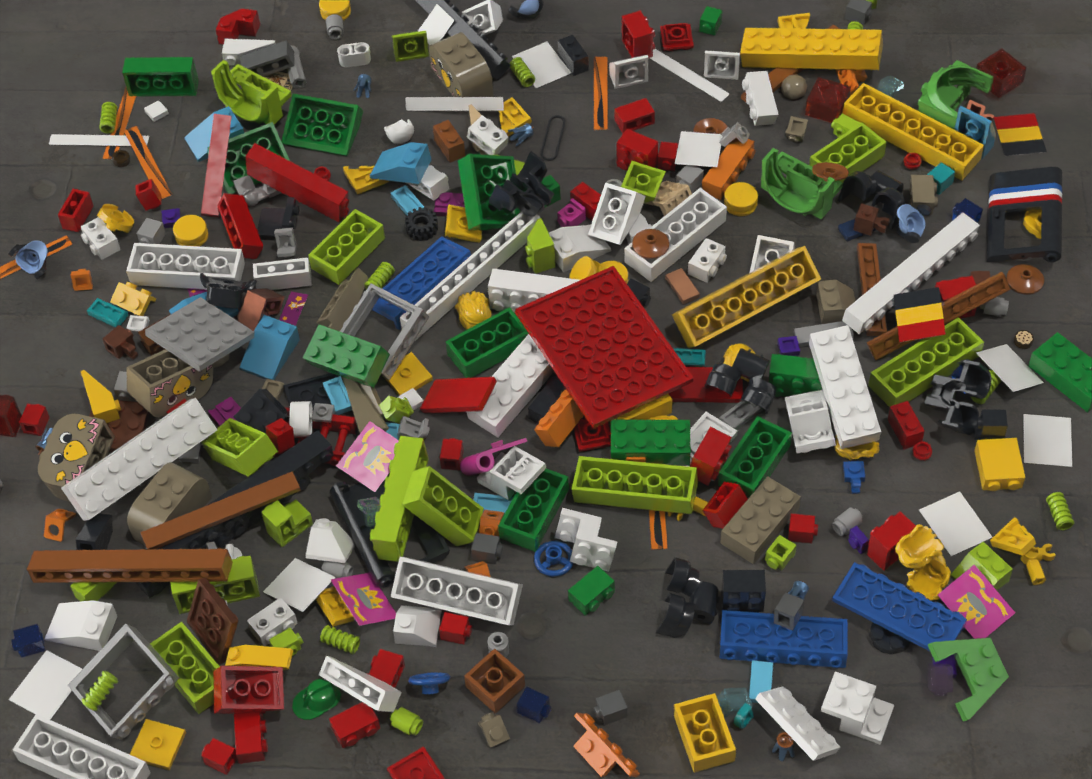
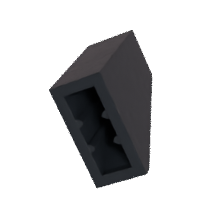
M98 513L90 520H87L75 539L76 550H107L113 532L112 516L110 514Z

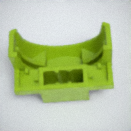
M222 60L211 71L219 99L226 107L229 106L237 117L258 124L273 122L274 125L283 117L281 106L292 96L290 90L239 64L230 71L229 64L225 60Z

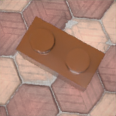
M446 120L434 125V140L449 163L465 157L464 141L450 121Z

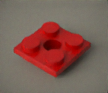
M680 23L660 26L663 50H688L694 48L690 24Z
M581 419L573 428L579 452L611 446V432L608 422L593 429L587 419ZM589 430H596L597 433H595V434H590V433H588V431H589Z

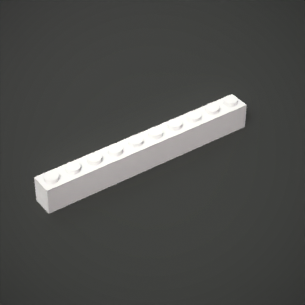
M520 212L419 300L415 306L423 309L429 316V319L415 341L458 303L459 296L467 292L470 293L491 274L492 269L500 267L526 244L527 237L540 216L536 214L533 217H529ZM409 312L400 317L402 329L412 315Z
M961 213L845 310L842 321L858 334L864 330H869L874 321L877 319L881 320L886 311L895 308L894 294L916 290L923 280L927 281L935 270L939 271L947 260L951 261L958 251L964 250L968 242H973L977 238V231L980 225L966 214Z

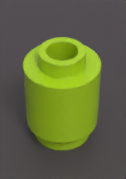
M400 707L398 710L395 709L390 717L391 725L408 735L413 734L416 736L423 726V720L420 719V716L403 707Z

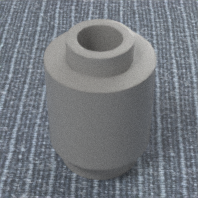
M333 14L326 18L327 34L331 39H340L344 33L342 17Z
M996 297L980 305V309L983 310V314L1000 317L1001 315L1006 316L1009 301Z
M850 507L834 519L832 527L838 535H848L851 528L862 524V514L858 509Z
M324 561L322 571L334 576V579L352 576L353 566L348 562Z
M502 632L492 633L488 638L489 653L495 648L506 658L509 654L508 637Z

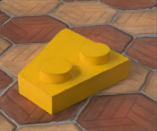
M810 13L780 16L777 21L779 28L806 29L810 20Z
M513 97L503 102L504 110L499 111L501 129L507 133V136L514 134L513 131L508 132V130L521 127L526 123H532L531 117Z
M348 166L343 167V172L356 194L388 183L389 180L370 178L374 166H359V169H349Z
M1015 517L990 540L992 547L1022 556L1036 544L1031 533H1028L1027 529L1021 526Z

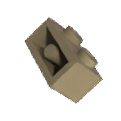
M911 175L909 185L910 205L915 209L918 205H927L931 208L930 214L933 215L934 207L938 205V197L934 195L937 192V183H934L933 175Z

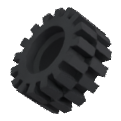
M418 207L419 210L417 211L414 208L412 209L413 213L409 211L405 217L407 234L410 238L413 236V240L418 238L419 241H422V238H425V241L428 240V237L433 238V234L436 235L438 231L436 213H433L431 209L428 211L426 207H424V210ZM419 222H427V223H428V224L425 225V226H416V225H415V224H417V223H419Z

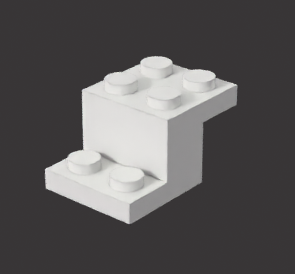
M823 389L785 397L797 453L827 449L836 445Z
M514 446L507 454L501 452L494 459V467L488 472L481 473L477 477V481L509 500L516 491L522 494L546 469V463Z
M562 508L555 538L574 543L570 562L592 568L599 566L602 570L609 572L617 541L597 537L602 518Z
M835 672L821 712L841 718L840 731L881 745L894 704L874 698L875 685Z

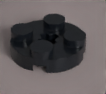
M872 622L870 636L873 641L872 644L877 650L885 654H894V652L899 651L901 653L909 647L911 641L897 634L896 636L888 637V632L886 631L889 630Z

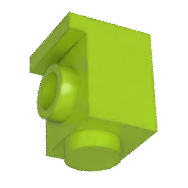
M842 113L838 119L835 118L833 120L831 128L834 129L833 134L840 137L860 122Z
M388 396L379 405L386 420L399 424L403 416L409 418L414 413L406 397L401 399Z
M779 535L766 551L765 560L767 565L772 569L779 568L783 570L791 558L795 556L796 544Z
M291 627L269 639L271 647L291 648L293 650L292 656L301 650L300 645L304 643L299 633H294Z

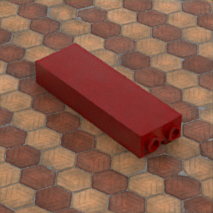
M256 143L245 156L247 175L289 197H295V200L337 222H340L342 218H346L348 215L350 200L348 199L347 190Z

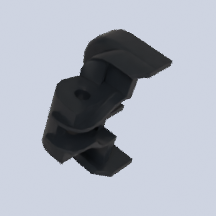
M531 151L518 175L513 173L510 180L507 179L503 187L498 184L495 186L489 199V204L497 210L506 208L511 212L518 208L529 217L535 216L538 212L541 213L544 210V206H548L554 196L552 191L541 184L548 171L544 160Z
M879 170L872 176L861 171H855L843 181L838 201L840 202L850 193L862 199V201L868 199L870 195H875L872 206H876L879 202L884 204L882 211L892 216L889 225L891 230L899 223L898 208L906 204L902 194L904 184Z
M741 348L732 367L717 362L705 383L706 388L709 389V386L716 387L732 397L741 376L748 378L749 384L745 388L741 401H748L762 407L766 414L769 413L776 395V387L762 380L770 360L764 358L763 354L759 356L752 353L751 349L747 351Z
M961 360L958 362L963 367L960 379L934 374L931 385L934 388L932 394L926 395L925 404L935 410L948 413L945 421H937L943 427L953 429L958 433L971 435L974 433V428H977L976 421L977 417H979V411L973 404L955 401L957 393L963 392L968 396L983 399L990 390L992 378L989 370L981 363Z
M674 557L665 571L666 574L673 575L666 590L683 593L690 598L689 602H686L684 597L669 593L664 601L669 603L666 616L656 630L657 634L673 638L684 636L688 632L693 619L712 624L718 613L716 604L720 600L716 585L710 582L699 581V570L691 567L689 561Z

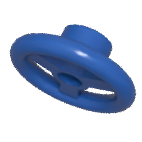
M560 541L546 542L535 552V566L544 575L552 577L561 576L567 573L573 566V563L570 562L572 549ZM561 548L568 554V559L562 557ZM546 549V561L541 564L540 556ZM559 563L565 565L560 570L553 571L547 569L552 564Z
M440 672L423 673L411 676L408 681L412 685L422 686V694H435L439 692L438 684L448 682L450 675Z

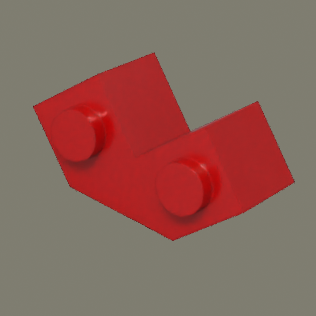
M241 8L221 17L216 27L218 43L224 45L225 39H238L239 35L256 37L260 27L258 11Z

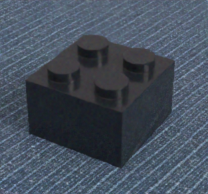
M259 389L233 417L238 422L266 433L267 425L281 418L288 422L290 412L267 389Z
M723 570L721 589L722 610L764 612L766 596L765 570Z

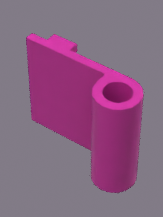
M523 438L504 445L503 440L491 443L492 449L463 458L460 463V469L467 476L488 472L494 467L492 453L527 442V439Z

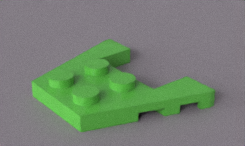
M991 638L939 641L927 644L935 662L954 654L972 693L971 696L955 703L963 721L969 720L1009 677Z

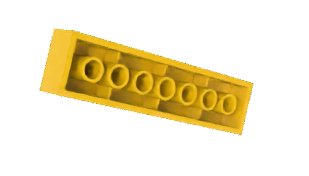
M745 28L740 51L742 67L879 70L883 48L882 30Z
M865 83L844 103L843 114L864 123L882 139L904 151L917 153L923 161L935 167L942 162L955 171L954 177L962 181L981 160L983 144Z
M802 246L671 315L687 347H696L821 280V277L806 247Z

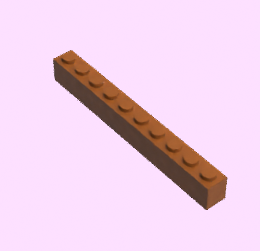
M228 549L44 550L33 552L27 571L34 583L198 582L199 579L205 577L209 582L228 580L233 561Z

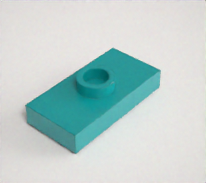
M99 298L87 309L88 315L115 328L121 325L128 317L127 311Z
M673 348L686 367H705L706 350Z

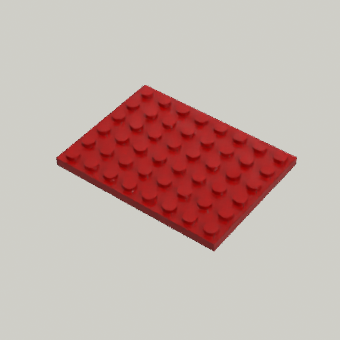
M614 266L515 309V314L593 429L693 382L694 377Z

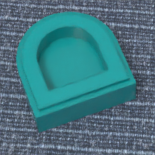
M745 703L734 718V725L741 729L746 727L754 717L750 705Z

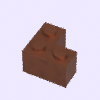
M267 288L248 290L243 298L244 303L238 314V322L254 331L264 315L270 316L280 313L285 296Z

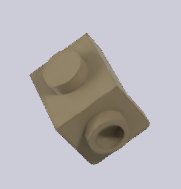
M791 116L788 129L785 132L786 138L792 142L803 141L808 120Z
M491 712L481 717L482 721L478 722V725L482 728L489 747L510 739L501 715H494Z

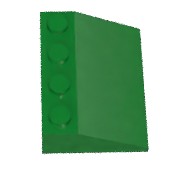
M292 94L281 142L284 145L348 156L360 128L363 110L359 105Z
M273 122L229 139L223 182L227 194L237 193L233 181L247 176L245 156L255 143L290 161ZM251 177L254 186L262 183Z
M468 154L458 160L468 230L503 228L521 212L518 208L512 212L506 208L497 210L489 204V199L495 186L498 184L503 187L507 179L510 180L513 173L516 174L513 156Z

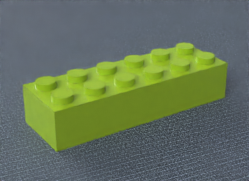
M958 317L945 325L946 335L925 338L872 371L868 386L889 407L905 401L909 402L933 386L931 381L934 374L948 377L962 368L958 363L959 361H973L979 356L976 352L982 351L984 341Z
M400 436L399 442L395 443L394 460L390 461V474L385 479V492L380 497V511L376 512L375 529H372L370 533L373 549L376 551L378 559L399 562V558L404 555L414 514L405 508L402 503L412 472L427 467L429 461L424 439Z
M579 456L572 485L574 502L692 514L698 484L697 468Z

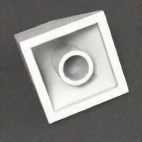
M486 0L462 11L469 18L468 23H473L479 28L477 31L479 34L482 32L484 35L496 31L503 21L500 5L492 0Z
M705 51L704 77L738 80L740 53Z
M648 55L609 63V74L615 89L648 82Z
M325 518L316 519L311 527L306 558L346 563L355 547V542L337 522Z
M401 605L396 613L393 629L395 644L436 647L442 609Z

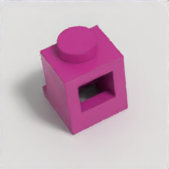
M572 198L568 205L557 212L558 223L562 227L578 226L586 220L585 207Z

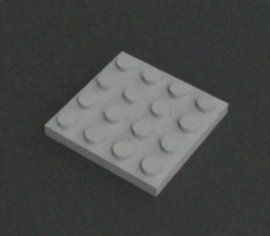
M202 297L145 329V336L199 372L252 340L255 334L254 331L214 305L209 304Z

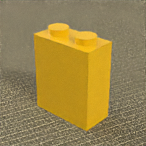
M1017 438L977 440L975 456L982 490L997 491L1022 488L1025 481V473Z

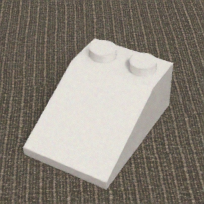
M605 183L588 235L621 245L639 216L646 196Z
M591 225L560 227L549 232L554 243L555 262L563 273L571 270L582 257L588 256L593 260L611 251L605 240L588 235Z
M758 235L750 273L794 250L795 243Z
M99 601L59 603L45 641L100 651L107 644L117 619L113 604Z

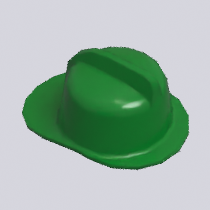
M325 679L312 681L308 687L295 696L292 704L294 714L303 720L317 718L339 703L341 698L340 689Z

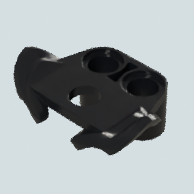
M200 273V281L204 288H207L206 301L218 307L241 308L242 293L252 290L258 281L241 282L218 279Z

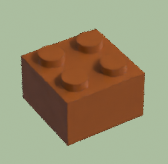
M495 648L464 675L466 688L495 714L525 687L524 674Z

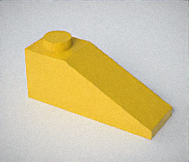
M82 370L81 375L94 417L103 419L106 423L120 419L118 411H121L118 399L114 400L109 390L85 370Z
M256 645L229 647L225 666L283 667V670H287L290 667L293 650L291 648Z

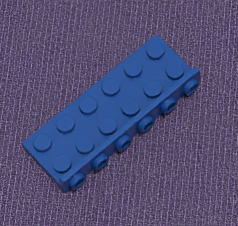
M440 237L382 289L415 305L471 256V252L461 245ZM381 298L377 300L372 308L373 311L394 321L396 329H401L400 317L407 311Z
M855 562L832 598V601L928 651H930L927 645L929 643L956 640L961 631L964 630L967 621L961 613L952 612L941 603L932 602L923 594L915 593L907 589L905 585L895 583L885 575L877 574L867 566L859 565Z
M722 610L720 659L834 668L846 667L848 655L847 619L801 616L792 631L775 624L774 614Z

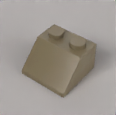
M838 280L817 282L816 298L822 324L842 321L845 310L855 302L853 289Z

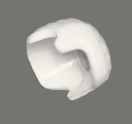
M401 119L392 125L384 127L386 135L394 144H404L412 138L414 126L409 119H407L408 123Z

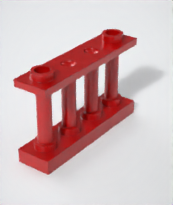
M333 414L330 423L312 421V428L321 429L320 433L325 438H327L329 431L340 432L335 450L333 451L334 456L326 464L336 466L345 455V452H342L347 434H356L357 431L355 417ZM299 438L297 444L305 438ZM287 450L283 451V452L280 453V454L275 453L273 456L279 457L280 455H282V454H283L284 452H286Z

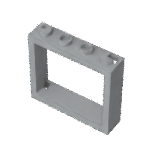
M370 284L367 290L364 291L358 304L354 306L353 312L344 322L340 332L355 336L379 298L411 313L412 315L389 349L388 353L390 356L380 375L390 380L429 319V316L423 309Z
M126 623L68 684L81 701L82 698H86L85 694L89 693L88 689L102 675V671H106L134 640L164 673L162 677L117 725L101 706H97V711L87 708L111 737L119 740L130 734L131 729L145 718L146 713L159 703L160 698L172 689L175 682L179 679V676L135 627Z

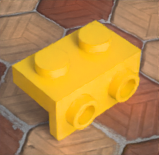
M127 281L126 284L118 283L110 302L136 315L144 316L150 301L155 302L157 298L152 297V292L143 288L141 291L137 290V285Z
M335 586L325 588L316 598V601L333 627L354 621L355 618Z

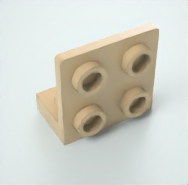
M664 181L660 185L655 200L644 204L660 206L665 216L692 195L689 185Z

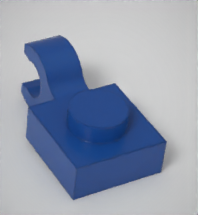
M844 461L845 482H851L852 494H860L861 482H865L864 462Z

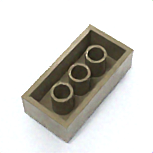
M767 476L722 529L720 544L754 565L790 521L791 513H797L800 507L801 496Z

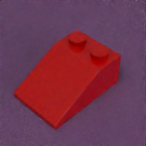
M220 666L213 671L214 714L284 710L283 667Z

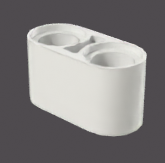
M367 43L345 44L337 49L339 64L342 67L367 65L371 61L370 49Z
M311 401L290 403L289 425L293 427L294 438H305L312 434L313 409Z

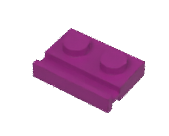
M449 192L440 194L435 201L433 212L436 213V216L446 217L449 204L465 207L463 194Z
M229 397L216 405L213 410H208V414L219 427L229 418L236 420L233 416L241 408L232 397Z

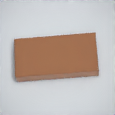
M682 268L665 275V279L683 304L700 298V293Z

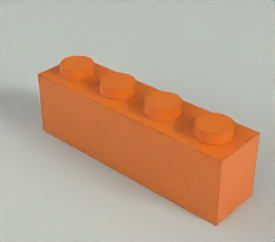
M737 138L732 140L719 156L718 166L711 167L703 178L702 189L711 196L721 200L726 189L733 182L737 181L741 170H745L748 160L754 157L756 151L754 149V141L748 139L746 143L742 144Z
M567 389L561 393L558 400L550 407L546 415L540 419L539 424L534 429L545 446L559 447L583 417V413Z

